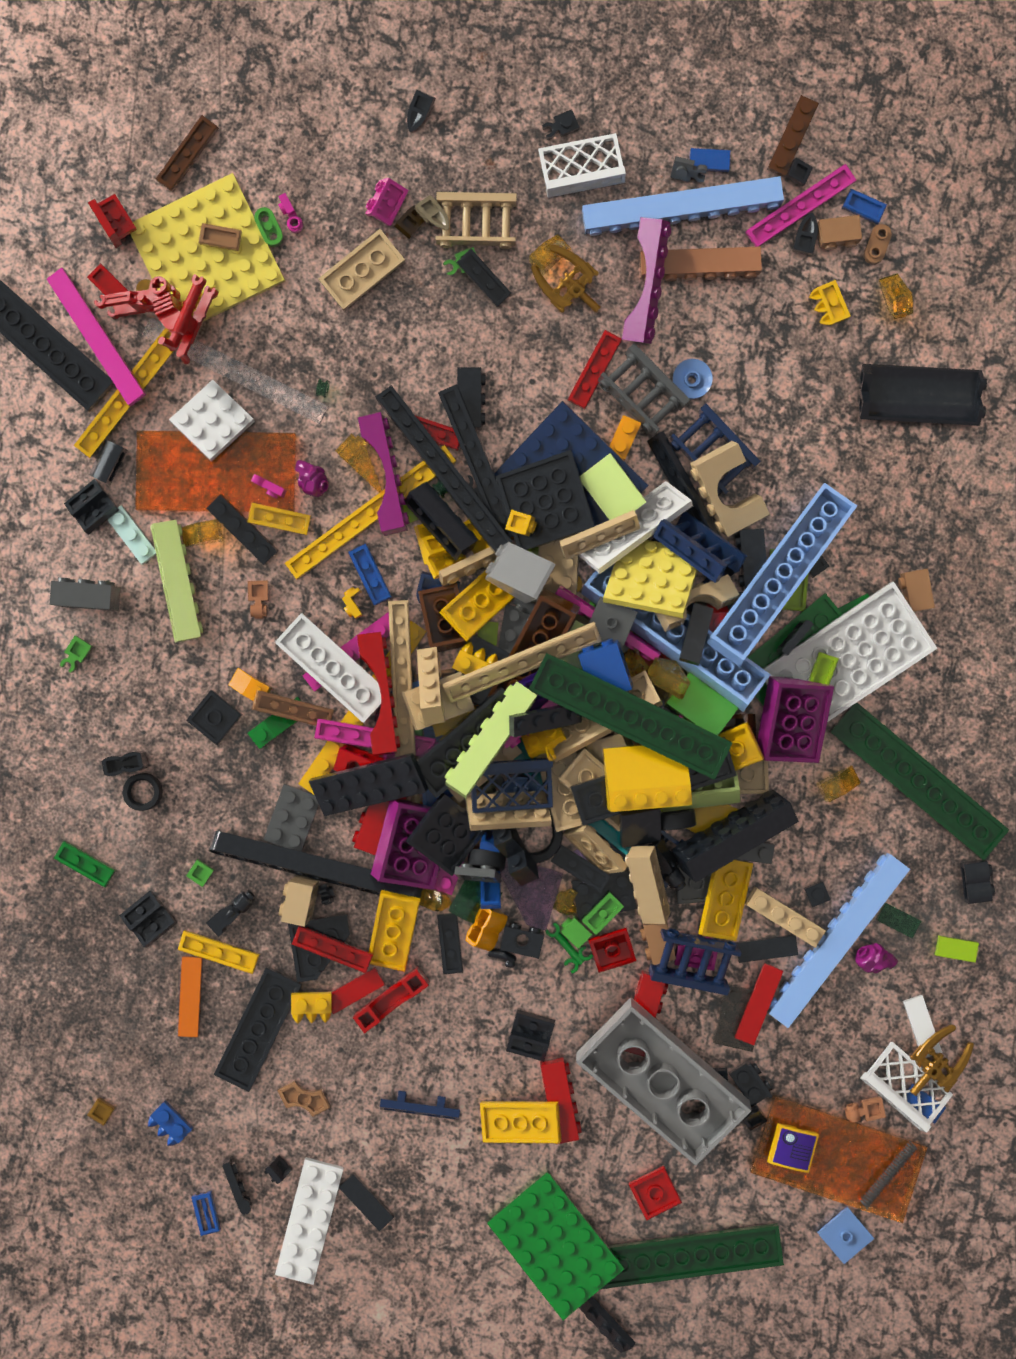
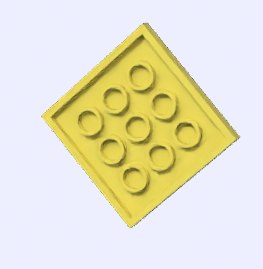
M646 540L614 564L603 596V602L683 618L698 570L662 543Z

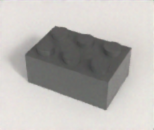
M58 577V581H51L49 605L119 611L121 587L115 586V583L110 581L98 580V584H95V581L78 579V583H76L74 579Z

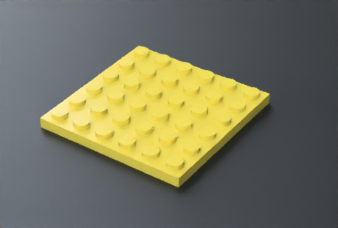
M233 173L133 221L137 230L132 232L131 236L151 278L161 276L180 292L181 297L179 301L181 306H183V302L186 300L192 287V276L194 274L199 278L203 276L207 281L201 292L202 294L207 285L211 289L216 288L219 291L218 296L212 300L203 322L285 282L268 244H266L258 229L254 215ZM202 223L241 230L242 236L239 251L200 245L198 242Z

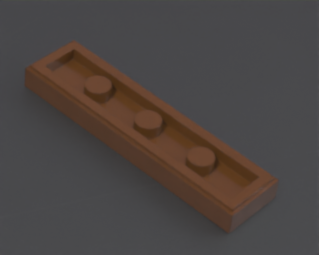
M201 115L158 174L156 181L173 192L218 131V126Z

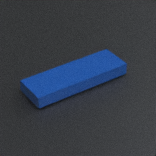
M367 544L349 551L348 553L373 605H378L392 598Z

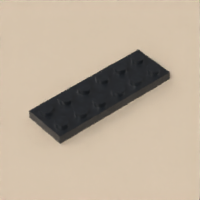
M414 753L314 777L309 780V784L324 816L425 793L429 789Z
M268 966L265 968L216 1068L215 1076L250 1092L291 1009V993H298L302 983H297L296 980Z

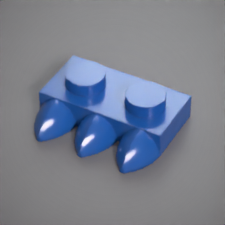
M166 1100L150 1115L148 1120V1127L160 1125L158 1136L169 1134L167 1146L179 1144L194 1128Z

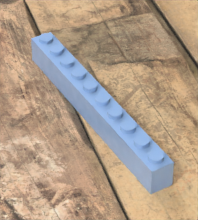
M781 176L582 205V216L585 234L597 236L604 231L617 233L625 228L637 230L639 229L640 217L663 219L671 222L670 224H677L681 220L688 219V221L692 222L706 216L709 219L720 217V214L727 213L728 216H734L739 214L740 211L754 213L761 208L774 210L782 205L784 196Z
M886 853V855L880 856L876 862V868L873 871L870 870L864 877L865 882L861 887L858 886L853 891V898L850 902L843 904L837 919L833 918L828 924L829 929L822 936L816 948L814 947L813 950L807 951L803 957L804 962L794 968L788 982L785 981L779 988L780 993L776 998L773 997L768 1013L787 1028L794 1022L910 869L891 854Z

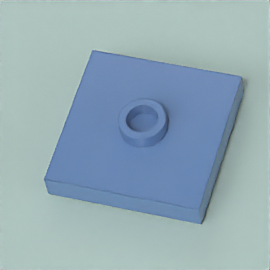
M848 1206L817 1231L819 1236L843 1264L848 1262L874 1239Z

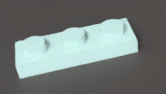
M120 505L118 507L119 511L112 515L108 522L143 565L156 555L155 547L126 509Z

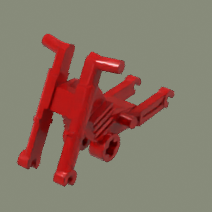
M194 274L192 276V287L182 307L179 301L181 297L180 292L165 278L157 276L151 280L150 289L100 295L102 301L94 300V304L100 309L113 306L114 313L110 310L107 311V314L112 319L145 312L154 313L163 326L171 332L169 339L160 337L158 343L167 347L170 351L177 350L176 356L184 364H189L190 358L187 353L195 341L203 320L206 318V313L212 300L218 296L219 291L216 288L211 289L207 285L196 309L195 305L207 281L203 276L199 278Z

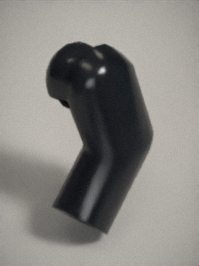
M493 948L488 952V956L491 958L505 960L504 965L506 967H515L517 959L510 952L498 948Z

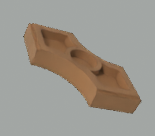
M295 1080L277 1090L286 1108L293 1106L302 1107L312 1117L331 1108L323 1089L317 1091L306 1090Z

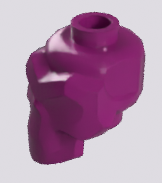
M298 460L296 462L295 471L299 472L298 486L302 488L306 495L313 497L322 496L329 487L325 470L306 461Z
M878 943L860 947L855 956L856 964L867 973L873 972L876 974L887 967L892 969L898 963L897 958Z

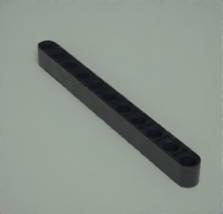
M221 831L214 832L209 848L211 853L379 896L381 890L421 898L423 888L379 882L371 875V869Z

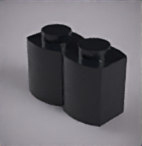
M143 751L110 756L101 761L105 776L136 772L148 767L146 752Z
M986 860L960 863L965 902L974 904L993 901L995 888L990 883V876L993 875L991 864H988Z

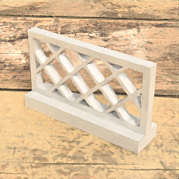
M616 133L538 149L548 198L625 183L626 172ZM613 140L614 147L611 151L602 147L604 142ZM587 145L596 148L591 156L582 151ZM572 149L576 153L572 159H569L563 155L565 150ZM598 151L607 155L603 162L594 158ZM553 153L556 155V158L550 163L544 159V154ZM579 154L588 159L583 167L574 162ZM611 157L618 162L619 167L610 168L605 164ZM560 158L568 163L564 170L555 166ZM591 161L600 166L597 171L591 172L586 169ZM571 165L580 170L577 175L571 176L566 173ZM552 169L560 173L558 179L549 180L548 174Z
M890 1042L868 1072H864L860 1079L915 1127L927 1133L932 1127L930 1124L953 1094L950 1091L948 1093L945 1092L944 1087L937 1085V1080L930 1079L928 1081L929 1088H923L921 1091H929L932 1102L921 1103L919 1092L917 1094L918 1103H908L906 1093L910 1092V1090H906L905 1078L914 1077L916 1084L919 1080L918 1077H922L924 1074L923 1068L917 1066L916 1062L911 1060L910 1056L895 1043ZM892 1049L898 1052V1062H889L888 1054ZM910 1063L913 1065L914 1075H904L903 1064ZM899 1064L900 1076L891 1077L890 1065ZM879 1066H886L887 1077L880 1078L874 1072ZM891 1079H901L902 1090H893ZM933 1090H941L946 1095L941 1101L935 1102ZM932 1105L933 1113L928 1119L922 1115L921 1106Z

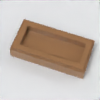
M202 223L198 243L205 246L239 251L242 231Z

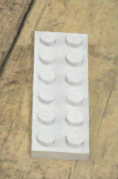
M665 481L644 497L647 502L635 510L640 529L581 553L578 556L601 574L654 535L661 520L666 519L671 522L692 507V500Z
M303 613L275 641L284 652L363 723L381 705V693L377 680Z
M305 1158L275 1275L314 1285L344 1167Z

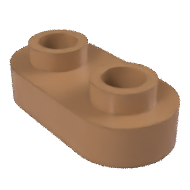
M885 224L875 226L870 233L864 250V259L869 264H878L885 256L892 235L891 229ZM883 231L885 236H879L878 232ZM872 250H877L878 255L874 256Z

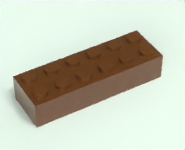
M544 588L509 656L567 633L580 607ZM539 667L494 685L488 696L499 687L506 691L510 684L513 685L537 672Z

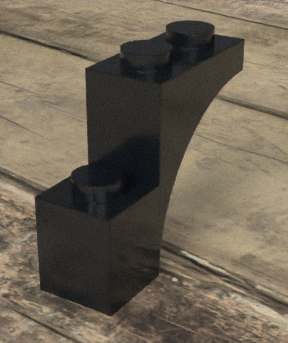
M493 829L494 846L507 858L509 874L521 886L539 879L537 862L528 853L517 829Z

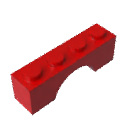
M417 966L358 1010L352 1018L365 1034L402 1003L427 988L430 981L420 967Z

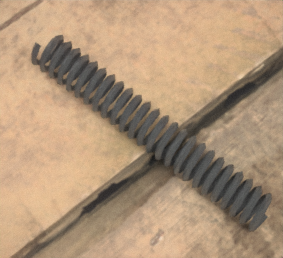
M911 1141L907 1143V1146L903 1148L899 1156L897 1155V1158H894L897 1162L892 1160L893 1163L890 1164L893 1167L888 1165L889 1168L886 1169L889 1172L884 1170L885 1173L882 1174L885 1177L880 1175L881 1178L878 1179L881 1182L878 1180L874 1182L877 1187L874 1185L870 1187L873 1192L868 1190L866 1192L868 1196L864 1195L862 1197L864 1201L860 1200L866 1209L876 1200L880 1192L885 1190L884 1187L889 1185L888 1182L893 1180L892 1177L897 1175L899 1170L903 1168V1165L907 1163V1160L917 1150Z

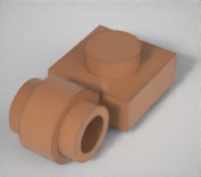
M268 580L248 581V601H255L254 605L250 606V615L255 617V619H263L268 615L267 605L262 603V601H269Z
M881 1096L861 1100L862 1107H859L858 1103L846 1105L845 1114L849 1122L860 1121L861 1117H863L862 1115H864L866 1122L886 1118Z

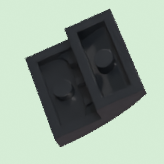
M93 479L64 503L70 514L78 521L84 532L88 535L119 511L96 479Z
M152 891L147 892L119 915L128 929L134 932L145 948L149 947L177 924L168 909Z
M517 1009L506 1051L544 1062L555 1026V1020Z

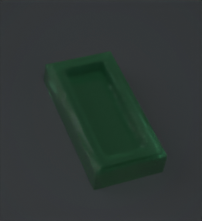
M886 902L876 918L877 921L912 939L921 923V920Z

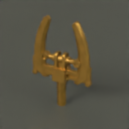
M551 244L550 250L570 261L574 265V270L569 273L566 272L564 274L566 277L559 279L561 281L560 285L553 289L541 274L538 266L532 265L531 270L538 286L561 313L564 312L566 306H570L573 303L571 302L573 298L578 297L596 313L601 306L585 292V285L587 283L590 284L594 275L598 276L599 272L572 251ZM581 272L583 274L579 279H573L576 273ZM567 287V292L561 296L559 294L560 290Z
M951 1024L937 1031L910 1055V1059L916 1060V1065L922 1066V1071L924 1072L923 1076L910 1090L914 1096H917L930 1079L937 1080V1085L944 1087V1091L948 1093L967 1066L974 1043H967L962 1056L954 1067L949 1066V1060L942 1053H935L933 1049L939 1041L956 1030L955 1025ZM928 1054L933 1056L932 1061L926 1058ZM943 1068H946L948 1072L946 1076L942 1073Z

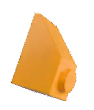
M240 668L236 670L228 684L252 701H254L257 690L270 693L273 688Z

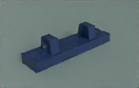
M398 1091L397 1101L381 1099L380 1110L459 1120L460 1110L445 1108L446 1097L438 1096L437 1106L405 1102L406 1091Z

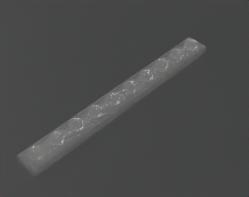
M150 317L142 336L155 342L165 327L161 322ZM197 340L190 346L187 353L190 360L318 424H321L329 407Z

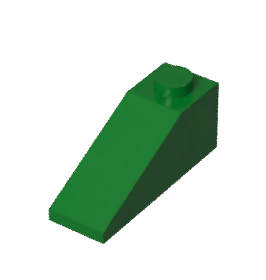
M271 715L247 734L257 747L262 749L298 721Z

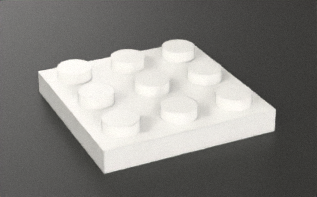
M214 380L210 381L169 419L211 462L255 422Z

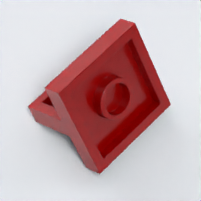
M115 194L99 203L95 199L88 202L115 248L122 245L120 239L137 230Z

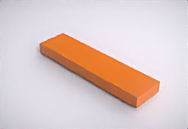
M182 956L178 1036L180 1037L199 1036L203 958Z

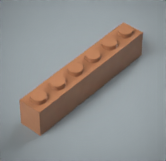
M761 247L668 250L664 261L665 274L663 278H665V281H676L677 278H685L687 281L696 280L697 277H705V280H714L725 276V279H735L737 276H744L747 279L756 278L762 271ZM641 251L640 279H645L646 281V261L644 252Z

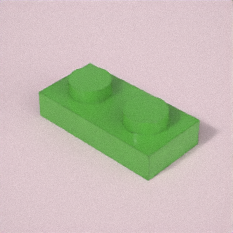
M609 892L582 919V922L597 935L624 908V905Z

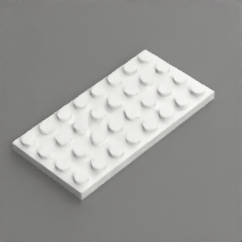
M891 582L795 646L788 656H780L763 669L771 674L770 676L808 681L818 652L838 658L837 666L829 684L834 686L828 721H830L936 650L937 647L896 584Z

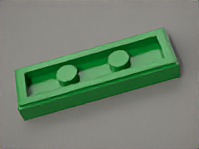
M67 841L62 842L54 856L55 860L104 888L108 886L116 869Z

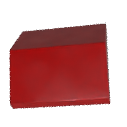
M627 928L588 939L599 973L636 962Z

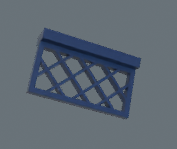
M548 758L492 761L482 775L489 780L482 789L475 785L471 791L472 813L553 807L551 772L553 761H549ZM546 771V780L540 785L534 777L539 772ZM519 773H524L529 777L522 786L514 781ZM499 774H504L509 779L502 788L494 782ZM531 780L539 787L532 796L524 790ZM511 782L519 788L513 797L504 791ZM491 783L499 789L492 799L484 792ZM541 790L547 794V803H539L534 799ZM523 791L530 799L524 805H519L515 799ZM501 793L510 799L505 806H499L495 802ZM482 794L490 800L485 807L477 808V799Z

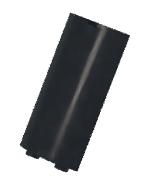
M862 364L859 389H861L859 417L866 420L980 426L981 419L986 414V407L983 406L981 395L982 391L986 390L987 379L984 378L982 370Z

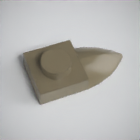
M429 195L415 205V210L426 223L430 222L441 229H449L447 214L432 195Z

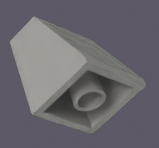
M508 542L500 545L495 553L497 558L494 563L491 562L485 571L487 573L485 579L526 604L537 600L556 564Z

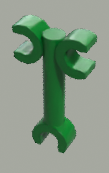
M553 922L556 931L551 933L548 929H545V932L549 937H554L572 957L567 958L564 965L566 966L571 962L574 963L575 967L571 970L573 974L577 972L578 966L584 961L592 959L593 954L590 953L588 956L582 954L583 950L586 949L585 945L581 946L579 952H577L560 933L558 923Z

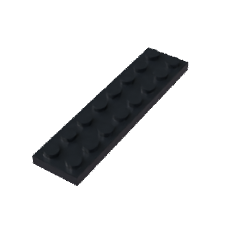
M0 280V333L90 412L114 385L111 378Z
M728 752L715 780L688 767L691 791L737 776L730 752ZM605 775L570 786L583 826L624 812H610L607 809Z

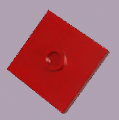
M664 1165L628 1183L646 1221L682 1203Z

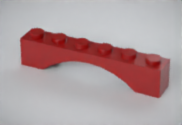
M381 632L358 634L360 658L374 673L381 693L380 714L370 734L373 756L397 753V748H400L399 736H395L394 728H398L397 718L392 716L391 708H395L394 696L389 695V688H392L391 676H387L386 669L390 668L388 656L384 657L383 650L387 649L386 637H382Z

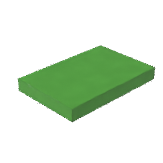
M690 672L665 704L685 720L716 735L720 734L738 710L737 706Z

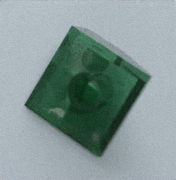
M464 880L448 911L474 924L475 917L481 908L480 882Z

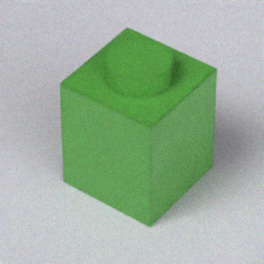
M575 916L572 918L568 917L561 924L563 927L561 933L578 949L592 935V932Z

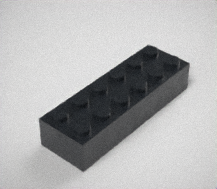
M499 687L477 706L475 710L470 712L416 759L429 788L428 790L435 798L439 797L449 788L445 784L447 780L444 778L451 767L455 769L459 762L456 760L462 751H468L470 748L468 743L475 734H480L482 731L480 726L487 717L489 719L494 714L492 709L498 701L502 703L505 699V690L502 687Z
M771 790L763 793L760 798L746 803L743 808L729 813L721 821L712 823L704 831L695 833L687 841L678 843L671 850L680 869L696 883L799 821L790 801L776 791Z

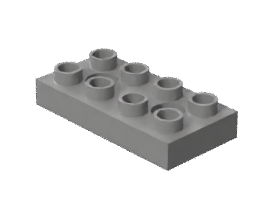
M632 997L576 1052L577 1064L695 1166L751 1112L749 1099ZM637 1047L645 1052L646 1058L640 1063L635 1061L627 1063L622 1059L621 1055L624 1050ZM695 1099L703 1102L705 1109L699 1114L694 1112L686 1114L681 1110V1106L686 1101Z

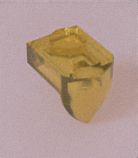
M423 888L419 905L439 912L447 909L452 904L450 897L446 893L436 889Z
M572 888L561 891L553 904V908L564 915L577 914L573 901L578 892Z

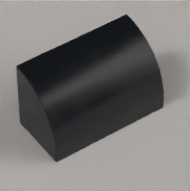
M105 440L89 475L111 485L128 450L109 440Z

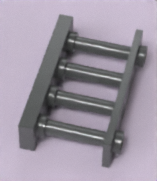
M633 343L625 353L627 360L609 377L603 372L597 381L604 391L609 392L638 422H641V428L645 433L655 436L660 430L657 424L674 407L681 411L690 399ZM632 365H636L641 370V374L622 391L614 382ZM646 379H650L655 384V388L636 405L628 396ZM660 393H664L669 398V402L650 419L643 410Z

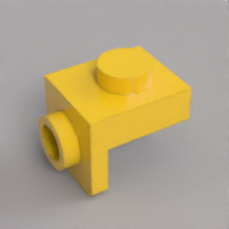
M511 510L505 529L529 537L530 533H533L536 528L535 517Z
M352 587L344 592L345 597L342 598L346 604L344 609L350 618L354 616L355 619H358L363 615L352 599L362 592L360 588L355 589Z

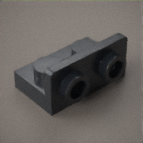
M746 1060L728 1072L741 1093L750 1100L751 1107L767 1097L769 1099L773 1097L770 1093L773 1089L766 1079L762 1081L759 1074L762 1072L756 1063L751 1064L749 1060Z

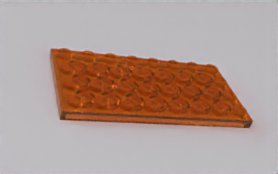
M137 431L135 510L209 512L206 508L222 494L239 512H249L251 503L295 512L296 433L243 432L211 462L180 431ZM254 474L284 488L287 491L284 498L278 496L276 499L266 494L267 490L251 481Z
M774 1095L750 1173L903 1223L928 1147L911 1141L917 1150H915V1153L911 1155V1158L907 1160V1163L903 1165V1168L899 1170L897 1175L892 1177L893 1180L888 1182L889 1185L884 1187L885 1190H882L880 1195L876 1197V1200L866 1209L860 1200L864 1201L862 1197L864 1195L868 1196L866 1194L868 1190L873 1192L870 1187L872 1185L877 1187L874 1182L876 1180L881 1182L878 1179L881 1178L880 1175L885 1177L882 1174L885 1173L884 1170L889 1172L886 1169L889 1168L888 1165L893 1167L890 1163H893L892 1160L897 1162L894 1158H897V1155L899 1156V1153L903 1151V1148L911 1140L857 1122H851L848 1119ZM777 1123L795 1126L798 1129L814 1131L819 1134L809 1173L783 1168L767 1162Z

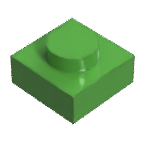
M197 859L186 876L201 887H204L215 870L200 859Z

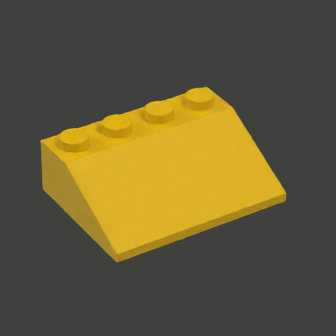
M643 745L603 748L607 809L610 812L692 805L691 782L687 766Z

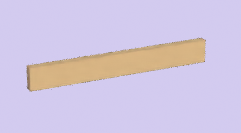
M409 600L388 601L392 695L395 702L393 716H396L398 728H394L395 736H399L400 748H397L395 757L414 753L416 758L415 729L402 696V692L413 689Z
M592 622L443 684L450 703H453L540 667L546 653L560 659L583 648L602 642L595 622Z

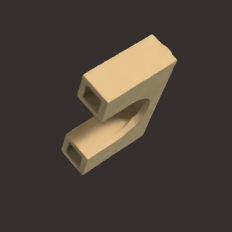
M734 441L690 463L692 470H690L691 475L695 481L698 480L700 485L698 490L704 499L706 498L708 502L707 510L711 516L714 515L716 520L714 524L719 533L727 537L769 515L763 498L757 494H753L734 505H724L718 497L717 487L721 477L729 470L746 462L739 444Z

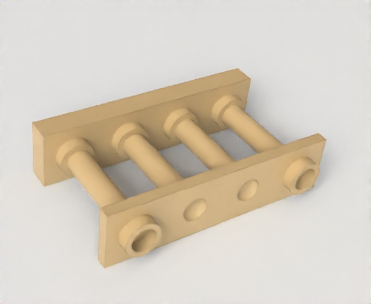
M437 192L436 200L444 209L449 220V229H442V236H436L437 245H440L442 248H451L452 245L500 246L501 249H511L512 246H516V237H510V209L517 205V193ZM453 206H461L463 208L462 236H450L451 208ZM473 206H481L483 209L482 237L470 236V214ZM493 206L502 209V237H490V209Z

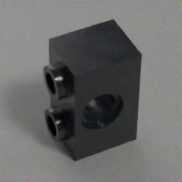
M510 922V925L506 924L500 950L539 959L544 932H541L540 928L532 926L529 929L522 928V924ZM519 935H526L528 942L520 944L517 941Z

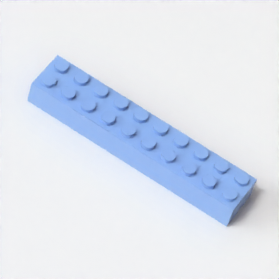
M824 483L710 636L707 644L740 667L851 516L857 505Z
M614 564L601 574L595 571L583 586L581 594L596 605L600 596H604ZM630 608L638 612L631 631L737 706L742 712L771 675L749 658H746L739 667L709 646L707 641L713 634L709 629L699 666L680 661L679 657L690 615L687 614L683 625L665 632L654 612Z

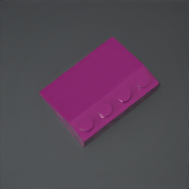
M769 677L757 743L764 757L763 760L819 763L834 691L833 685L788 677Z
M402 799L389 801L371 875L376 880L434 890L439 866L406 842L431 806Z

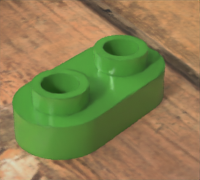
M266 207L259 208L254 215L258 229L268 246L277 247L284 238L281 228L272 210ZM265 216L269 217L267 222H263L262 218ZM276 234L277 238L275 240H271V235Z

